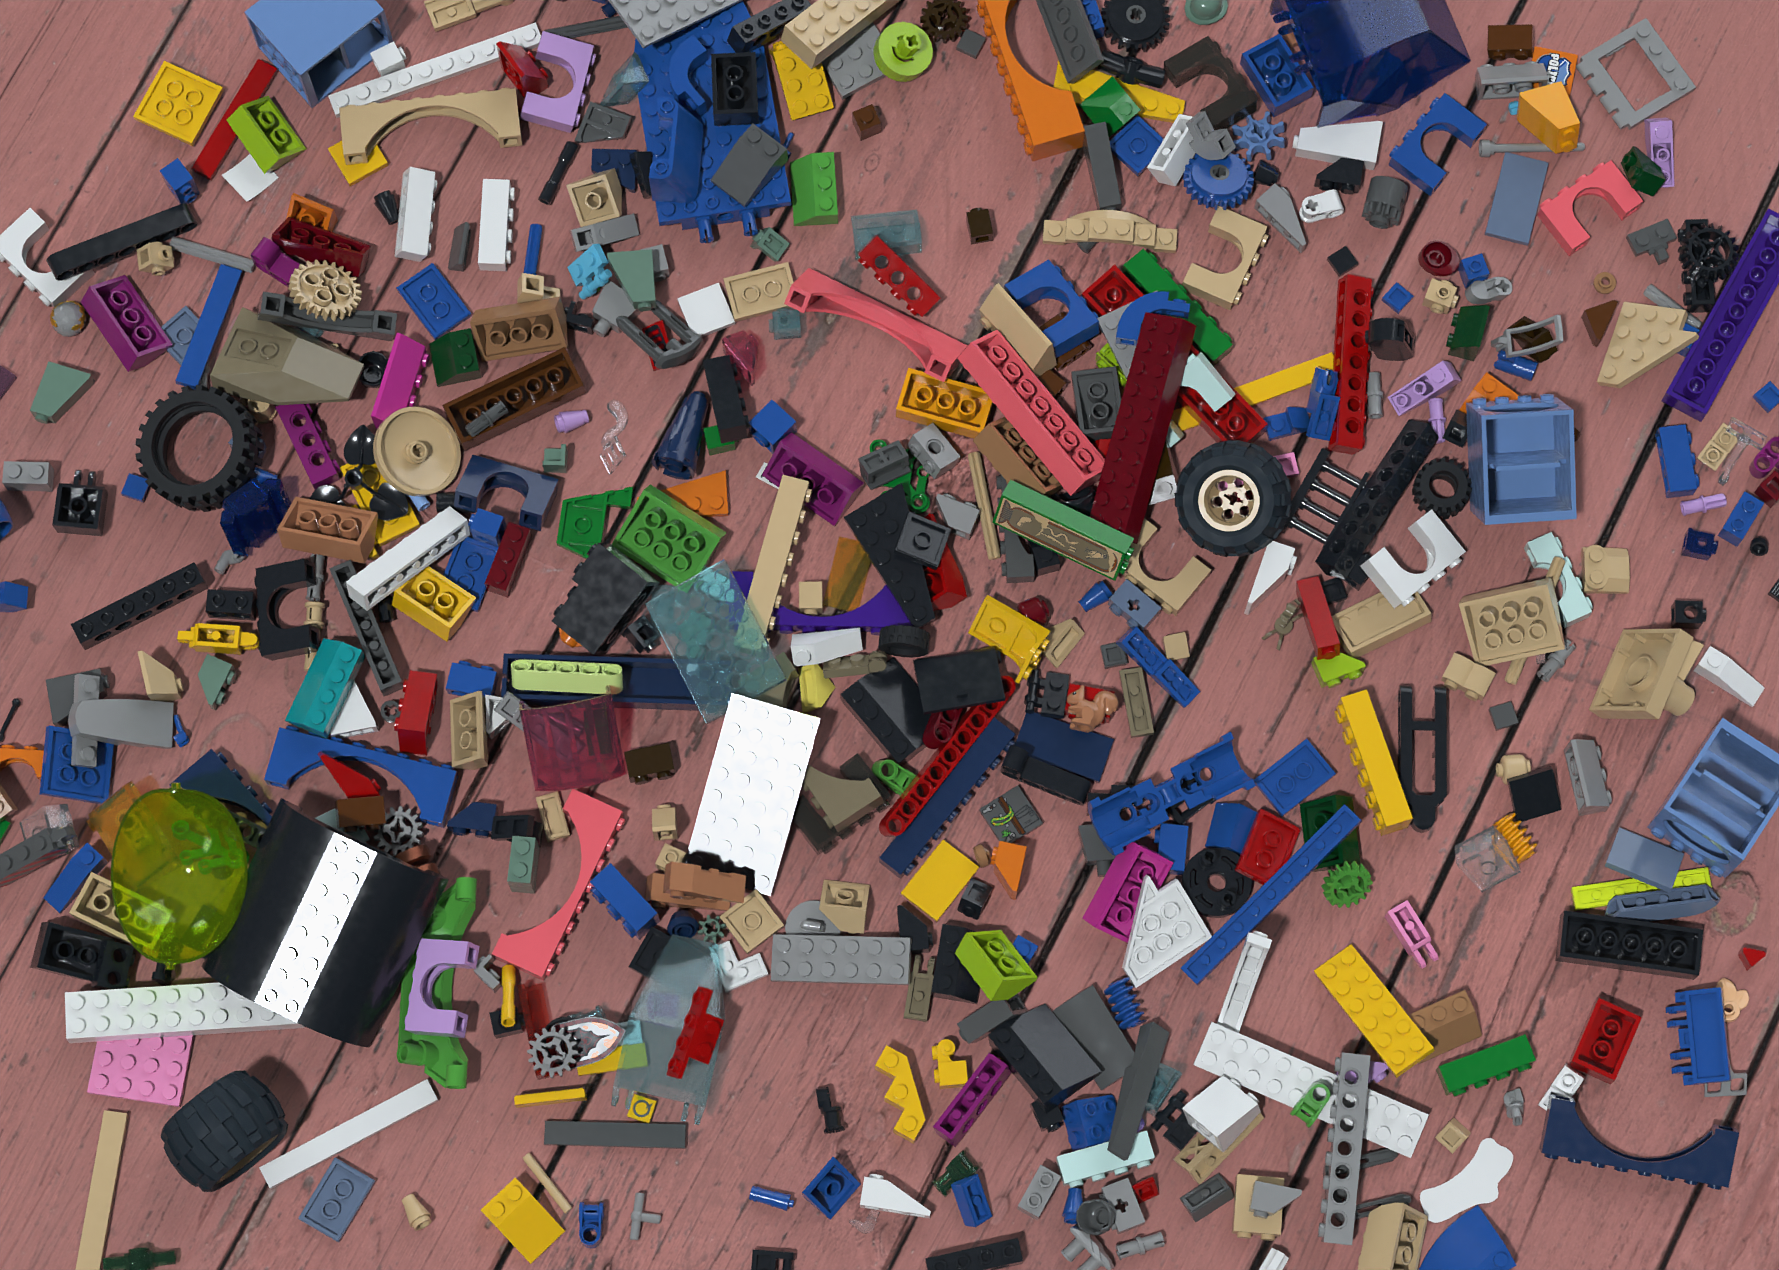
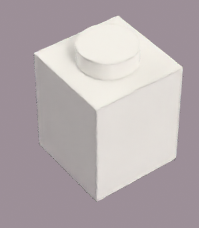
M394 41L370 53L372 61L381 77L406 68L404 60L407 59L401 47H396Z

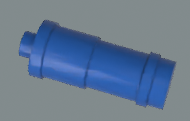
M752 1186L749 1200L771 1205L787 1211L788 1207L793 1208L794 1200H791L790 1194Z

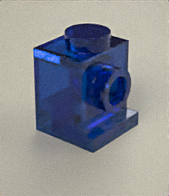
M1688 528L1684 535L1681 555L1708 561L1711 554L1715 555L1718 541H1714V534ZM1698 541L1705 542V546H1700Z

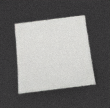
M251 154L232 169L222 174L246 202L257 196L279 178L273 171L264 174Z

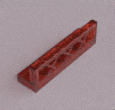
M542 983L528 987L525 984L517 985L528 1040L536 1041L537 1038L534 1034L537 1033L541 1036L543 1034L542 1028H545L550 1023ZM553 1037L546 1038V1043L551 1042ZM555 1046L553 1049H548L552 1055L557 1056ZM537 1051L538 1059L543 1064L544 1056L542 1052ZM554 1063L551 1068L559 1067V1065ZM541 1068L535 1071L538 1080L550 1078L549 1072L545 1076L541 1075Z

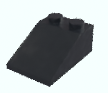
M42 922L30 968L92 982L101 942L105 940L115 941V939L51 922Z

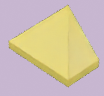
M818 664L798 668L802 712L806 713L821 708L836 687L829 678H824L823 670Z

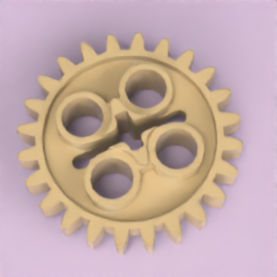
M315 260L314 264L309 261L306 262L305 266L300 264L298 269H294L289 281L288 289L291 290L289 296L295 297L293 303H300V310L306 308L307 315L315 313V319L319 315L323 316L324 321L327 320V317H331L333 321L336 320L337 316L341 320H344L345 315L350 317L352 312H356L357 306H359L362 291L359 290L361 285L356 283L357 278H350L351 271L343 272L344 266L336 268L335 262L330 266L326 260L323 261V264H320L318 260Z

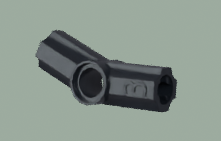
M1107 50L1102 51L1104 61L1098 65V69L1118 76L1120 81L1127 84L1136 85L1140 83L1161 88L1165 69L1144 64L1143 61L1134 57H1123Z

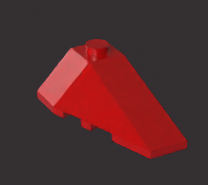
M930 513L924 517L937 523L934 514ZM946 542L936 570L922 565L933 611L952 608L967 598L963 577Z

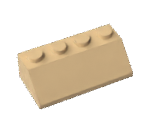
M996 284L979 309L981 314L980 322L986 330L990 329L993 332L998 329L1038 378L1057 365L1053 343L1000 284Z

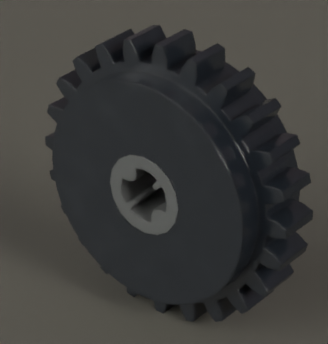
M1105 0L1104 6L1106 8L1101 10L1103 15L1101 17L1105 26L1104 31H1106L1105 37H1112L1110 43L1114 44L1117 42L1118 49L1125 46L1126 52H1129L1130 48H1134L1135 53L1138 52V48H1142L1143 52H1146L1148 45L1153 49L1155 46L1154 42L1160 44L1161 37H1166V30H1169L1170 23L1168 22L1170 21V15L1167 14L1169 13V7H1164L1166 1Z

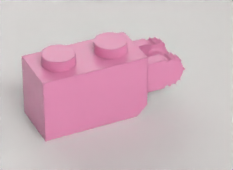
M1408 900L1386 913L1385 918L1408 955L1413 956L1420 968L1426 967V962L1418 951L1423 947L1432 961L1438 960V955L1430 943L1431 937Z

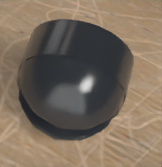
M1756 536L1752 539L1750 543L1751 553L1756 556L1767 554L1769 548L1767 539L1763 536Z

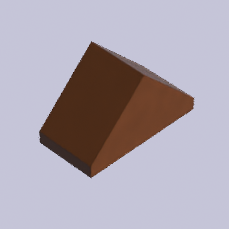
M1612 300L1584 310L1581 318L1593 346L1597 347L1600 343L1618 301Z

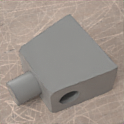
M610 280L604 285L593 308V317L598 320L593 331L601 337H604L609 329L621 333L622 330L618 328L616 323L617 317L623 316L632 322L642 312L634 309L624 290Z

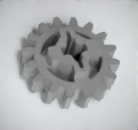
M402 806L399 807L398 811L390 807V813L387 814L385 812L386 824L380 826L381 830L374 831L378 833L374 836V840L380 841L377 845L379 849L386 847L385 853L389 854L393 851V855L396 856L399 852L413 848L414 844L421 845L420 840L417 838L424 836V833L418 830L423 827L422 822H417L419 816L417 814L411 816V809L404 812ZM405 819L412 823L413 828L405 825ZM400 826L403 832H400L399 836L396 837L393 831H397ZM383 835L391 837L392 845L385 841ZM410 839L406 844L402 845L403 842Z
M552 1026L551 1032L542 1028L543 1035L540 1036L535 1033L534 1035L537 1040L529 1041L533 1049L527 1050V1053L533 1055V1057L528 1061L529 1063H536L533 1068L535 1071L540 1068L542 1069V1076L549 1072L550 1078H554L555 1073L558 1072L562 1077V1070L566 1069L570 1072L569 1064L577 1063L573 1059L574 1055L579 1054L578 1051L573 1050L577 1042H570L572 1035L564 1036L565 1030L563 1028L560 1029L559 1033L556 1032L554 1026ZM554 1037L551 1042L542 1043L546 1038ZM563 1040L567 1044L568 1054L562 1050ZM555 1046L556 1051L562 1057L553 1055L552 1058H549L550 1054L543 1048L553 1049ZM537 1051L542 1052L544 1056L543 1064L538 1059ZM558 1061L564 1062L559 1067L551 1068Z

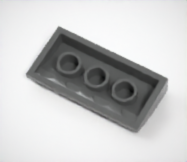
M1092 985L1052 1012L1102 1071L1094 1079L1102 1091L1123 1078L1125 1068L1132 1066L1134 1051Z

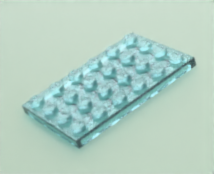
M725 559L645 603L706 724L726 714L733 692L756 698L787 680Z

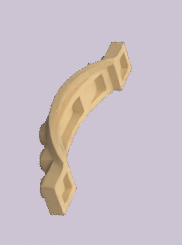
M1094 210L1074 215L1064 221L1044 220L1043 244L1065 245V243L1110 242L1153 249V252L1176 253L1177 229L1157 228L1156 225L1148 220L1128 212Z

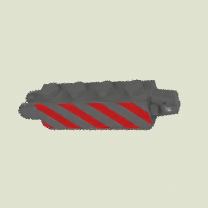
M45 828L0 854V887L15 882L67 852L69 849L66 842L76 836L74 828Z

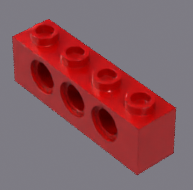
M877 234L858 252L860 256L858 261L866 269L871 267L876 272L874 277L882 285L887 283L892 288L890 292L899 301L903 298L908 303L906 308L914 316L919 314L923 317L941 298ZM878 256L887 257L888 263L885 267L876 266L875 260ZM896 271L904 274V278L900 283H895L891 280L892 274ZM917 287L920 290L919 296L914 299L907 296L909 288Z

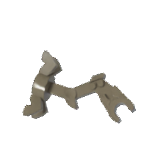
M1295 599L1287 603L1286 609L1274 624V630L1268 632L1261 639L1266 640L1277 633L1279 640L1276 649L1280 650L1283 636L1291 632L1295 621L1304 617L1301 613L1290 620L1292 615L1298 612L1301 602Z

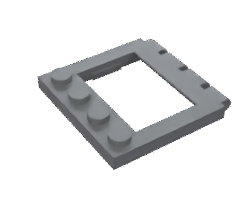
M1646 18L1580 58V63L1576 65L1577 70L1584 79L1592 77L1587 81V84L1597 97L1604 94L1599 101L1609 114L1617 112L1612 116V119L1620 130L1628 127L1629 130L1644 122V119H1649L1696 89V86ZM1633 40L1639 43L1644 50V54L1652 61L1657 68V72L1670 86L1669 92L1657 97L1637 111L1633 109L1600 63V60L1620 51Z

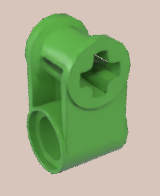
M878 760L872 766L873 776L899 796L916 777L915 774L892 760ZM884 764L888 767V774L886 776L881 772Z
M1322 1082L1313 1083L1303 1097L1295 1104L1290 1115H1296L1310 1128L1329 1101L1330 1091L1328 1086ZM1321 1087L1326 1090V1095L1323 1099H1315L1313 1097V1091L1316 1088Z

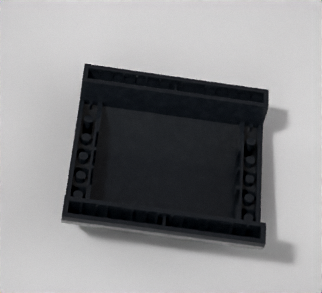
M281 798L202 964V968L212 978L232 991L298 1024L346 1043L370 1047L449 879L429 869L422 871L302 813L303 808Z

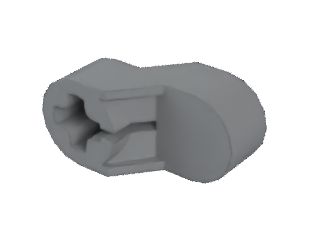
M1504 277L1474 281L1466 288L1465 296L1472 304L1500 301L1512 292V284Z

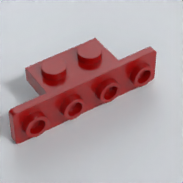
M698 987L697 991L693 994L692 1005L684 1019L683 1030L676 1041L673 1057L668 1063L667 1076L682 1079L689 1058L709 1065L724 1023L723 1019L706 1013L713 990Z

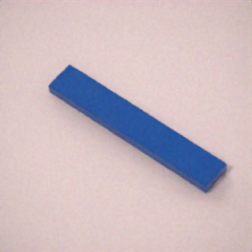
M223 264L220 265L175 380L176 384L189 386L195 390L196 385H200L241 279L242 270Z

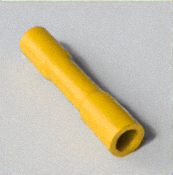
M513 965L502 967L503 999L501 1024L505 1027H512L515 1024L514 987L516 985V968Z

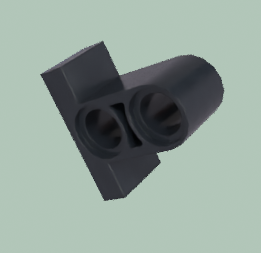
M493 816L492 840L512 842V836L536 838L539 847H541L543 824L534 821V816Z

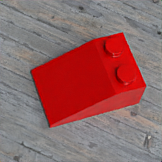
M501 41L496 43L501 68L524 99L527 92L540 94L548 88L547 79L549 77L542 67L538 68L536 66V60L530 51L526 52L522 46Z

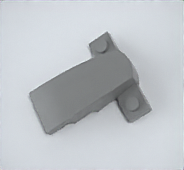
M75 675L74 704L71 706L68 718L69 731L72 737L71 766L96 767L97 741L142 748L147 746L163 749L172 748L174 703L135 699H99L100 676Z

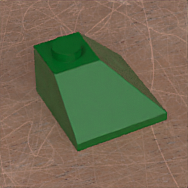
M1113 76L1079 104L1094 124L1106 122L1109 137L1141 111Z

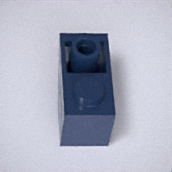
M473 802L450 819L447 827L454 835L465 836L466 833H473L478 838H489L492 831L493 816H498L497 804Z

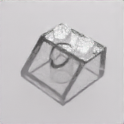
M67 804L43 806L19 822L24 840L45 828H74ZM77 835L66 842L69 850L57 858L65 856L79 847Z
M1494 826L1455 845L1456 865L1481 892L1521 872L1507 840Z

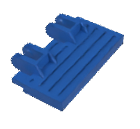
M1722 988L1689 990L1675 993V1002H1685L1686 1005L1665 1008L1666 1013L1686 1012L1687 1019L1671 1020L1667 1022V1028L1688 1027L1678 1029L1680 1049L1690 1048V1051L1671 1053L1670 1059L1681 1060L1691 1058L1692 1066L1671 1068L1672 1074L1692 1073V1075H1683L1684 1086L1730 1082L1731 1074Z

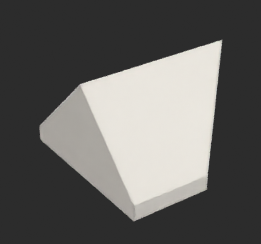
M485 694L486 732L492 740L510 722L494 711V708L503 697Z

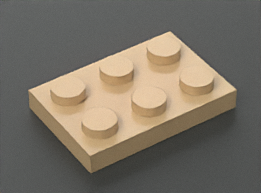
M788 262L723 278L735 322L792 308L784 304L790 287L794 283Z

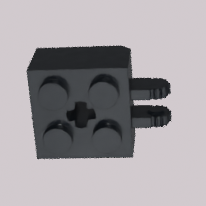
M76 470L73 484H58L52 526L57 533L102 536L108 492L105 487L95 486V471L89 472L87 485H81L83 478L82 470ZM82 506L84 507L82 511L77 512V510H81Z

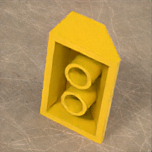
M427 566L394 591L392 606L448 642L461 627L475 603L476 597Z

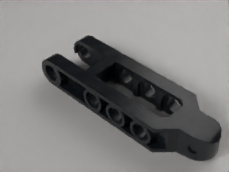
M1399 685L1398 778L1413 817L1410 825L1416 832L1424 833L1429 831L1435 823V809L1447 797L1446 686H1433L1435 696L1432 708V721H1412V686ZM1412 730L1432 731V736H1435V747L1432 753V758H1435V770L1432 776V780H1435V792L1432 795H1416L1412 791Z

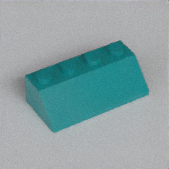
M323 638L285 721L327 739L365 659L363 651L342 641Z

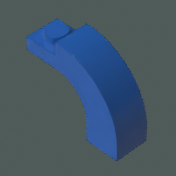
M692 35L675 50L669 65V79L675 100L680 105L685 102L692 112L695 110L701 116L707 111L706 101L690 84L689 79L692 72L708 60L705 47Z
M1164 291L1153 292L1139 297L1126 308L1120 318L1116 334V344L1137 345L1145 312L1188 319L1190 304L1181 299L1168 301L1169 292Z

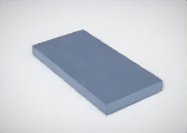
M1505 152L1484 235L1528 246L1548 162Z

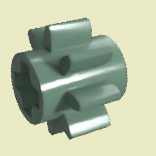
M707 915L705 922L699 921V925L703 929L697 932L698 935L704 934V943L708 940H713V943L716 944L718 937H725L721 930L725 929L726 925H719V916L711 919ZM713 925H715L717 932L712 931L710 934H708L707 927L711 928Z

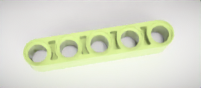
M527 659L516 660L511 664L512 686L518 690L618 694L623 690L622 667L617 664Z

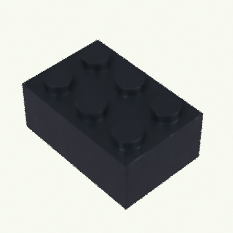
M756 52L711 54L714 125L759 124Z

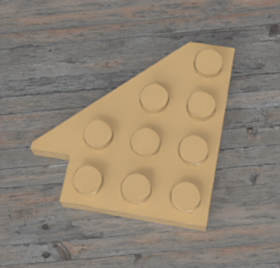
M1624 302L1597 380L1600 386L1622 388L1698 340L1699 335L1696 332L1683 331L1688 316L1687 311Z

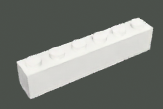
M450 506L444 511L439 512L433 519L420 526L418 530L405 537L392 549L386 551L385 554L346 581L349 597L368 611L470 535L468 520Z

